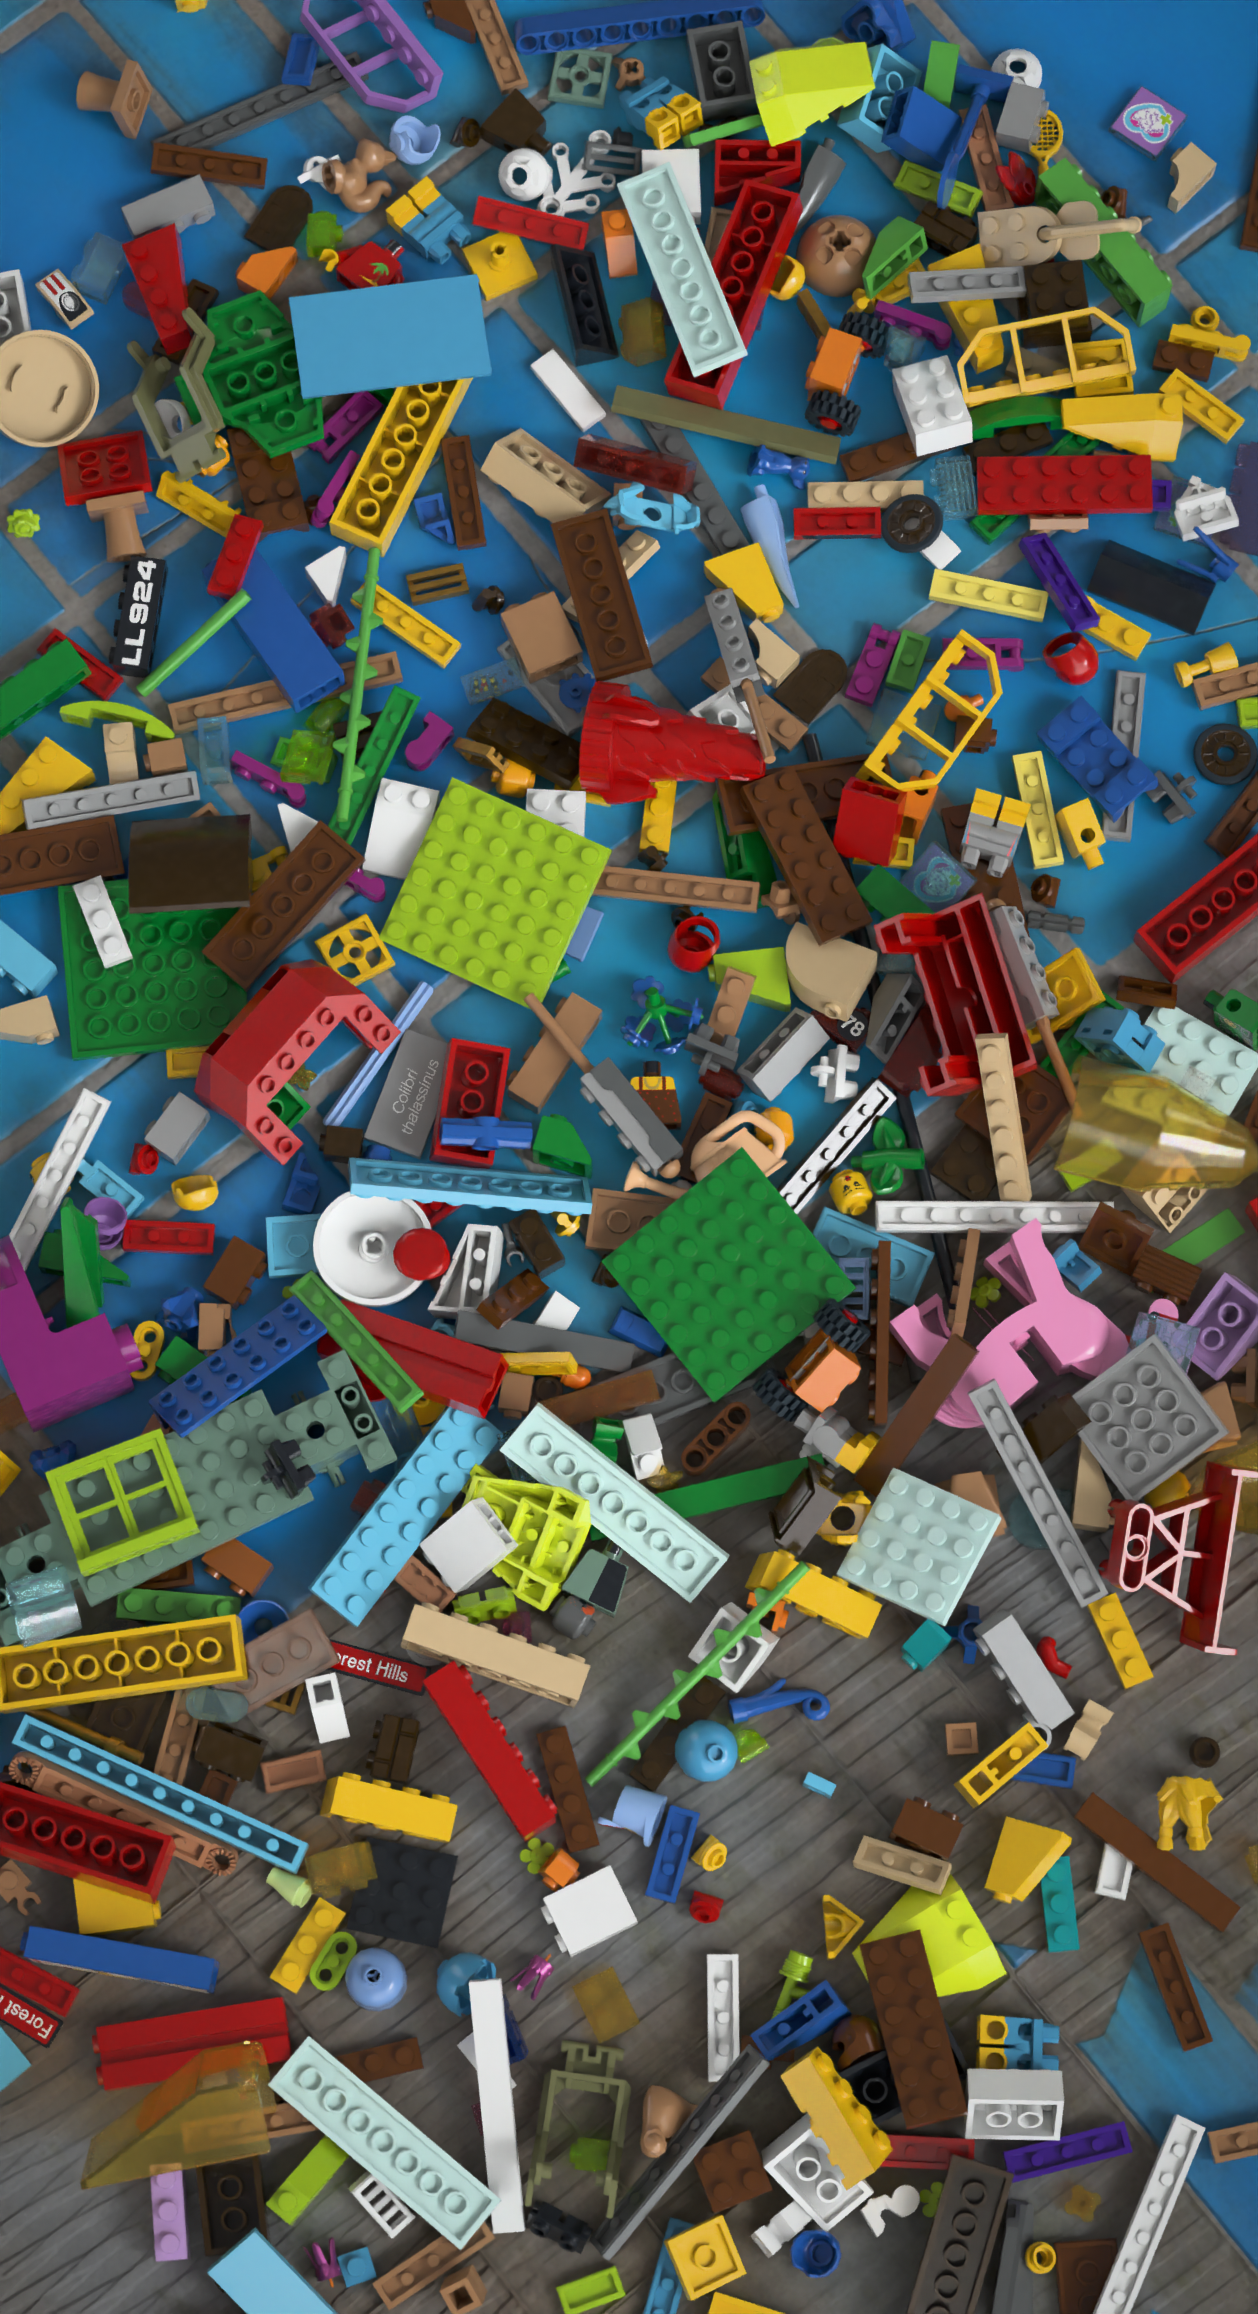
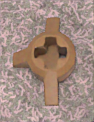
M615 57L612 60V65L619 69V80L615 85L618 91L621 92L625 86H640L641 82L646 79L643 63L639 59ZM636 67V73L631 69Z

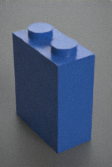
M910 86L895 91L881 142L909 161L938 172L943 170L949 153L953 152L963 118L916 86Z

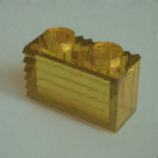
M650 297L621 305V317L618 323L623 332V344H621L620 350L624 360L636 367L667 357L666 339L664 337L666 335L664 332L665 323L663 321L664 312L662 310L664 307L661 303Z
M356 1842L304 1857L311 1893L322 1894L323 1899L341 1895L340 1889L349 1887L350 1891L367 1888V1881L377 1879L378 1876L374 1867L375 1863L370 1848L371 1844L369 1842Z

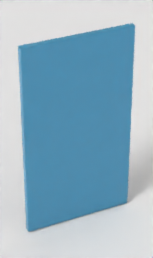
M477 274L289 297L288 305L291 311L301 384L300 394L303 399L492 375Z

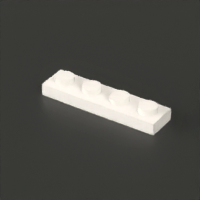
M707 1954L708 2082H718L740 2055L738 1954Z

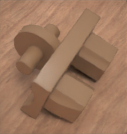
M786 881L772 882L771 892L761 896V904L770 906L777 919L783 918L788 925L799 921L802 912Z
M1256 1348L1247 1349V1354L1232 1367L1234 1374L1246 1373V1383H1232L1231 1399L1235 1402L1247 1403L1252 1408H1258V1353Z

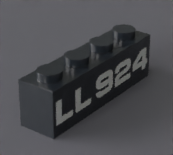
M131 555L130 565L124 566L123 582H126L125 592H120L118 609L122 610L120 620L116 619L114 624V637H117L116 647L111 646L109 653V664L113 665L114 671L119 675L146 678L151 673L168 575L166 560Z

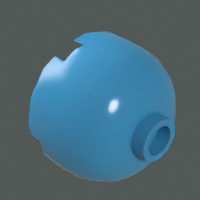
M697 1720L679 1733L675 1743V1758L688 1777L701 1782L717 1781L726 1777L734 1768L738 1758V1745L734 1735L725 1725L713 1720Z
M462 1952L451 1957L449 1960H444L437 1970L438 1978L436 1983L437 1994L442 2004L457 2016L462 2017L461 2013L466 2016L470 2015L469 1981L495 1978L496 1967L494 1963L483 1956L470 1952Z

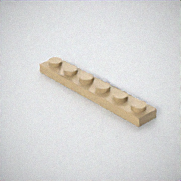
M978 1034L975 1041L1000 1201H1030L1032 1192L1008 1034Z

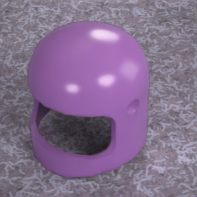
M110 1197L94 1198L87 1203L83 1214L86 1216L90 1214L97 1220L100 1251L110 1250L118 1245L123 1237V1229L127 1222V1211L119 1201Z

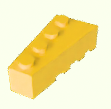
M980 243L928 265V271L985 268ZM993 299L938 302L964 352L980 329L999 326ZM1001 333L984 336L970 356L969 361L976 374L1003 363L1004 345Z
M45 736L0 792V835L28 830L25 825L22 799L80 790L86 785L88 787L96 781L93 770Z
M778 1549L777 1552L772 1551L759 1554L745 1588L755 1591L757 1588L772 1591L777 1586V1582H781L799 1563L794 1561L795 1556L782 1549ZM806 1562L805 1564L810 1570L789 1590L790 1593L785 1594L780 1600L785 1601V1604L789 1605L791 1602L795 1603V1609L807 1616L817 1618L818 1615L822 1616L823 1623L858 1639L868 1638L882 1607V1604L874 1601L876 1596L862 1589L856 1592L848 1588L849 1583L836 1576H832L830 1579L821 1574V1568Z
M343 1772L342 1777L337 1776L327 1780L319 1816L330 1818L331 1815L336 1814L343 1816L342 1819L350 1823L367 1824L369 1822L373 1823V1827L382 1830L396 1831L398 1829L402 1830V1834L442 1843L450 1842L458 1805L449 1803V1797L432 1794L431 1798L420 1796V1790L410 1787H402V1791L390 1789L391 1783L373 1779L372 1784L360 1781V1775Z
M817 2046L792 2063L781 2074L783 2082L800 2111L803 2113L808 2112L810 2115V2128L816 2138H822L828 2146L830 2153L826 2156L832 2167L838 2164L845 2178L841 2182L846 2191L874 2173L893 2148L890 2145L888 2136L882 2130H879L872 2121L869 2110L860 2104L853 2095L850 2084L841 2078L834 2069L831 2058Z

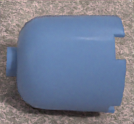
M371 1947L361 1950L351 1959L346 1968L345 1983L349 1996L358 2006L367 2011H382L392 2008L402 1999L407 1989V1973L404 1964L395 1954L384 1948ZM376 1970L374 1974H369L370 1971ZM368 1977L373 1978L374 1982L369 1981Z

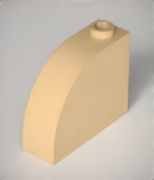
M796 922L786 942V968L789 985L795 995L807 1006L824 1013L829 1018L847 1022L877 970V952L842 938L819 946L809 926Z

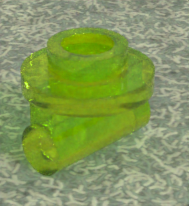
M755 1729L742 1730L735 1735L738 1745V1759L742 1764L769 1748L766 1740L761 1738Z

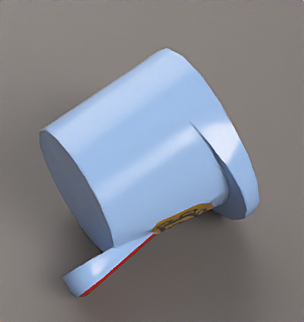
M626 1785L616 1805L613 1820L599 1816L597 1823L603 1826L626 1829L644 1838V1846L649 1847L661 1822L667 1803V1796Z

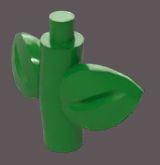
M880 1116L873 1130L872 1145L875 1150L863 1151L861 1156L851 1157L852 1168L862 1167L864 1172L872 1171L870 1186L878 1195L895 1192L901 1187L903 1183V1171L901 1168L924 1169L925 1166L923 1148H903L905 1145V1135L902 1129L891 1119Z

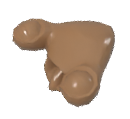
M660 2085L649 2086L643 2100V2123L639 2141L642 2152L650 2158H658L666 2151L667 2143L698 2105L688 2102L677 2093Z

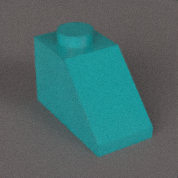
M927 1619L902 1645L900 1651L903 1655L901 1658L911 1669L915 1670L918 1668L922 1672L948 1647L952 1638L936 1622Z

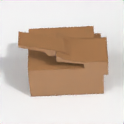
M199 1304L198 1350L207 1357L226 1345V1323L230 1325L232 1340L237 1337L232 1327L231 1304Z

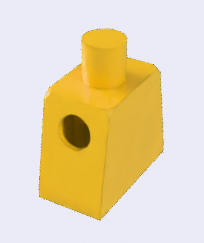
M1089 798L1061 809L1055 815L1057 829L1071 857L1075 859L1082 856L1088 871L1103 865L1104 861L1098 848L1106 843ZM1081 835L1086 837L1088 843L1081 839Z

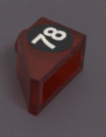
M855 1007L847 1022L829 1018L817 1010L811 1011L810 1014L813 1015L824 1029L830 1040L837 1045H847V1051L858 1054L866 1044L871 1012L866 1008L861 1007L859 1009Z

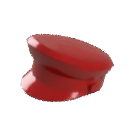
M428 1228L412 1229L404 1233L397 1240L393 1250L394 1263L398 1270L406 1277L416 1281L437 1278L445 1273L450 1264V1253L445 1240L436 1231Z

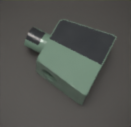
M611 1539L608 1540L602 1554L589 1549L563 1584L562 1593L567 1596L572 1594L585 1600L596 1610L614 1618L629 1568L618 1562L624 1550Z

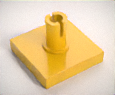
M499 232L462 248V254L472 274L478 275L479 288L486 301L538 279V274L519 236Z

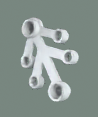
M596 130L589 136V141L611 144V137L604 130ZM556 143L552 148V157L557 162L561 187L554 195L551 183L553 170L549 166V185L543 193V199L538 203L537 210L548 213L547 209L552 207L557 211L550 214L564 217L565 213L581 210L589 214L596 213L600 208V200L595 194H588L584 199L566 200L571 193L599 188L604 192H611L616 186L615 176L612 173H602L597 177L582 179L588 171L582 169L584 158L570 172L568 162L569 148L565 143ZM592 147L591 153L606 155L610 150ZM561 149L564 150L566 153L560 156L557 155L555 152ZM590 159V165H593L596 159ZM605 179L612 181L610 185H604L602 182ZM588 201H594L596 205L593 207H589L586 205V203Z

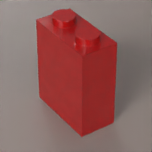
M851 776L842 789L833 840L836 851L847 858H859L875 866L879 864L888 867L897 852L907 792Z

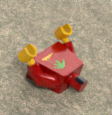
M393 239L383 249L372 241L367 242L365 245H358L337 252L332 249H324L318 259L319 263L323 261L328 263L325 268L328 272H331L334 266L337 267V281L349 290L404 283L402 265L397 261L404 252V249Z

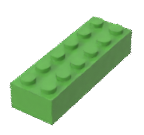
M1066 157L1038 176L1034 195V202L1037 206L1045 207L1057 215L1065 203L1089 201L1097 209L1098 221L1118 219L1114 209L1106 206L1101 201L1097 189L1093 185L1086 183L1078 166L1071 164ZM1129 232L1099 234L1100 248L1098 253L1093 258L1083 261L1140 328L1166 309L1172 281L1164 270L1160 271L1154 264L1150 252L1142 249L1137 244L1134 234Z

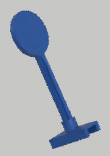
M959 64L956 71L955 92L971 95L972 101L954 145L953 152L949 153L942 171L937 194L938 209L944 210L950 201L956 180L958 163L965 154L983 104L987 102V99L1005 103L1011 83L1014 81V76Z

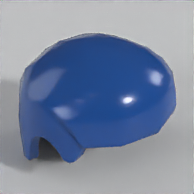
M823 2229L803 2231L794 2238L790 2249L794 2267L812 2278H822L830 2275L838 2268L842 2257L838 2240L831 2233Z

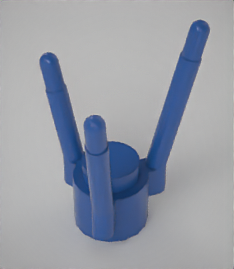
M1195 526L1193 528L1194 532L1217 555L1209 565L1213 570L1210 572L1181 559L1176 561L1177 564L1208 577L1214 583L1219 578L1226 582L1239 564L1225 554L1199 527Z

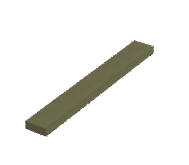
M620 385L616 386L610 411L754 446L762 444L766 445L767 449L835 465L841 442L840 437L726 410H719Z

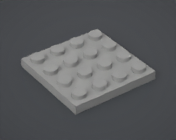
M1153 1334L1072 1396L1091 1420V1423L1082 1429L1078 1435L1126 1500L1139 1501L1230 1433L1157 1334Z

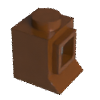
M957 715L953 751L975 722L969 716ZM985 718L963 748V752L984 754V751L988 752L989 746L995 747L997 729H992L993 719Z

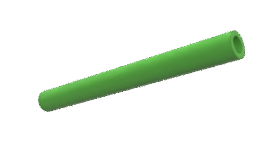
M243 588L240 589L136 686L137 690L144 697H147L252 599L251 596Z

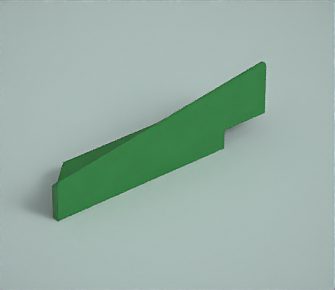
M716 790L712 802L726 879L759 882L761 885L757 909L770 907L761 904V896L769 894L772 882L777 881L767 844L760 831L728 836Z
M65 1197L60 1208L66 1329L100 1315L98 1307H103L105 1302L98 1223L90 1214L86 1216L73 1205V1199L70 1197Z

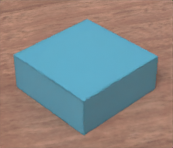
M808 1772L802 1785L828 1799L831 1798L836 1788V1784L811 1772Z

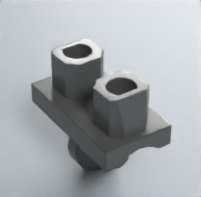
M1160 770L1157 771L1154 775L1158 779L1159 786L1154 790L1145 791L1154 803L1160 801L1167 794L1169 795L1173 803L1166 807L1162 813L1171 824L1177 823L1184 817L1192 818L1196 812L1182 794L1185 793L1190 800L1197 796V793L1192 788L1197 781L1196 778L1190 776L1185 779L1178 772L1172 777L1178 784L1175 787L1165 773H1162Z
M700 1023L693 1034H688L684 1050L693 1053L691 1062L701 1066L698 1074L704 1076L707 1069L718 1073L721 1066L734 1070L739 1056L737 1052L740 1039L725 1034L721 1045L710 1042L714 1029Z

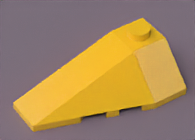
M1149 393L1062 399V428L1091 440H1102L1112 444V448L1120 451L1125 449L1137 455H1151V461L1174 462L1183 426L1182 395Z

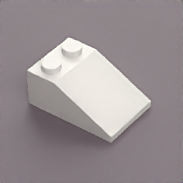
M382 778L374 807L363 871L401 880L406 879L440 805V792L438 790Z
M807 2113L761 2152L763 2166L823 2230L829 2231L872 2195L873 2190L863 2179L846 2191L841 2182L845 2176L838 2164L832 2167L826 2156L830 2153L829 2148L822 2138H816L810 2128V2115Z

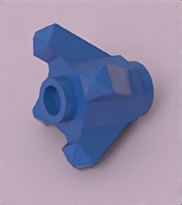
M185 1287L175 1295L160 1299L162 1310L155 1315V1322L161 1327L167 1326L174 1332L180 1331V1338L189 1344L196 1340L197 1326L199 1324V1304L204 1303V1297L196 1289Z
M66 1440L60 1444V1447L56 1445L43 1451L34 1450L30 1453L29 1461L33 1465V1470L47 1482L48 1487L50 1485L45 1472L75 1461L76 1444Z
M968 1605L967 1619L959 1626L942 1627L952 1639L957 1640L964 1648L963 1663L975 1664L978 1647L974 1641L978 1638L972 1629L982 1623L979 1619V1606Z

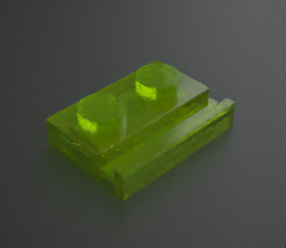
M293 730L280 772L281 781L310 784L311 781H315L319 785H323L334 750L335 733L330 732V735H323L320 731Z

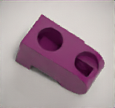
M431 711L423 719L424 732L417 740L411 741L405 750L406 762L414 771L426 770L454 737L453 727Z

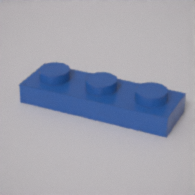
M670 1805L645 1896L675 1904L700 1813Z

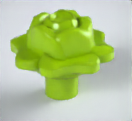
M16 509L13 511V515L7 516V531L14 533L16 538L32 537L34 532L40 530V516L33 514L31 509Z

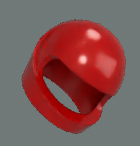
M1068 632L1059 635L1051 640L1043 649V657L1047 666L1053 668L1056 671V676L1067 684L1073 686L1085 684L1095 676L1098 670L1099 657L1097 650L1090 641L1078 632ZM1069 643L1076 644L1070 651L1051 657L1059 647Z
M694 916L682 921L671 935L668 943L667 952L672 964L682 971L689 973L700 972L713 960V955L719 948V929L712 920L702 916ZM692 925L706 927L713 934L714 943L705 934L698 931H690L688 928Z

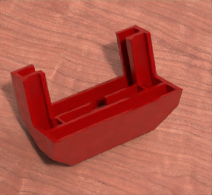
M983 892L934 914L901 913L874 925L875 940L882 954H911L914 956L916 962L915 970L921 978L925 991L924 999L930 1007L933 1016V1027L941 1041L943 1058L938 1059L939 1065L921 1066L918 1068L921 1075L920 1083L927 1096H958L983 1088L975 1041L978 1034H1008L1014 1078L1037 1069V1061Z
M313 959L284 964L277 969L202 1054L194 1093L205 1107L230 1119L268 1158L284 1166L302 1146L303 1142L266 1106L340 1021L365 1047L369 1049L374 1047L380 1054L389 1047L401 1031L365 993L329 966Z

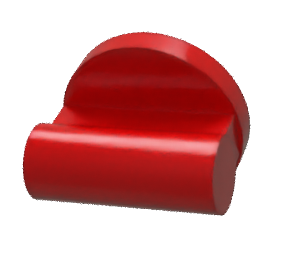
M135 1143L128 1173L132 1175L152 1174L159 1163L157 1151L150 1145Z
M694 1890L689 1912L694 1919L701 1923L715 1922L719 1918L724 1899Z

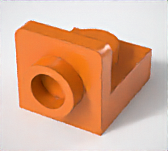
M750 1592L746 1607L753 1610L757 1606L755 1594ZM779 1600L763 1616V1618H769V1614L775 1615L771 1629L773 1634H777L779 1627L785 1629L789 1611L784 1610L785 1601Z

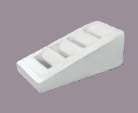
M368 2170L348 2188L392 2239L415 2218L398 2196ZM375 2180L377 2184L363 2196L361 2192ZM384 2190L386 2194L372 2206L369 2202ZM392 2199L394 2204L380 2216L378 2211ZM400 2209L403 2214L389 2226L386 2221Z

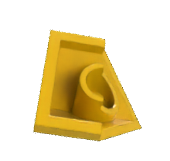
M823 1895L827 1960H834L865 1921L831 1895Z

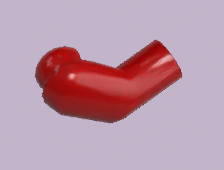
M1042 1637L1036 1647L1039 1658L1049 1672L1067 1679L1072 1665L1058 1659L1055 1649L1056 1641L1052 1637Z

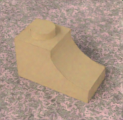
M1192 142L1185 149L1180 147L1170 159L1172 164L1169 174L1174 177L1176 188L1170 194L1167 207L1175 214L1213 177L1217 165L1215 161Z
M756 618L748 629V637L755 644L759 654V658L755 663L762 684L765 686L770 684L776 690L799 666L800 655Z
M133 723L103 724L109 783L115 784L138 780L137 745Z

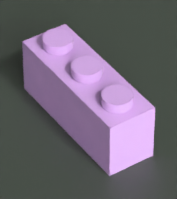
M185 2163L150 2164L156 2262L191 2259Z

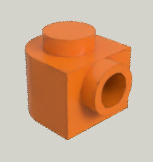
M558 1848L548 1858L538 1873L544 1877L542 1883L553 1892H557L559 1888H563L565 1885L569 1886L575 1882L580 1875V1872L577 1870L580 1864L562 1848Z

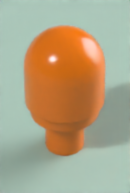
M979 693L970 698L968 695H960V697L975 708L984 704V700ZM949 701L944 707V714L949 721L957 722V715L968 716Z
M578 1365L577 1374L552 1375L561 1378L560 1383L564 1384V1386L578 1390L586 1388L591 1382L590 1371L581 1365Z

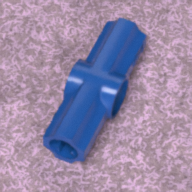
M489 1116L474 1117L473 1119L441 1118L440 1145L472 1146V1149L481 1151H494L499 1148L524 1150L531 1148L533 1136L532 1122L500 1121L497 1117Z

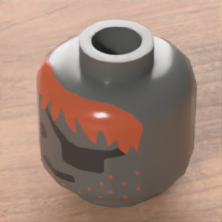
M572 1594L568 1597L563 1595L550 1612V1616L553 1617L552 1626L572 1640L579 1638L581 1634L587 1637L597 1623L592 1619L595 1614V1608L585 1600Z

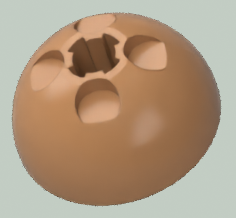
M830 215L811 224L800 238L796 250V260L803 265L805 270V283L813 290L831 297L851 296L857 288L865 289L862 274L876 242L873 232L860 220L847 215Z

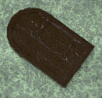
M286 185L276 189L268 198L244 238L266 251L293 246L313 213V201L309 193L295 185Z
M821 649L814 651L802 661L773 694V697L806 724L810 725L843 687L847 680L848 669L846 662L838 653L832 650Z

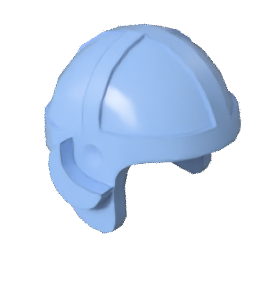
M402 116L396 120L391 128L389 137L390 150L404 163L410 165L422 164L432 157L439 144L441 135L439 126L433 124L427 127L415 117Z

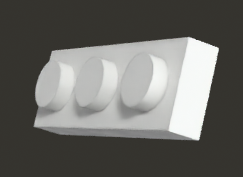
M101 875L74 885V891L105 969L133 959Z

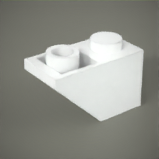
M336 1673L305 1679L320 1744L350 1737Z

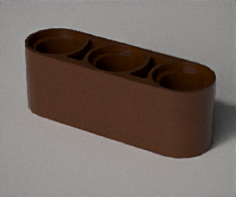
M732 1402L727 1405L683 1450L681 1468L684 1473L693 1477L703 1474L746 1431L751 1417L747 1405L742 1402ZM739 1411L743 1413L745 1420L741 1424H733L728 1419L729 1414ZM716 1432L723 1436L724 1442L721 1445L713 1446L707 1441V1437L711 1433ZM691 1454H698L703 1459V1463L699 1467H691L687 1464L686 1458Z

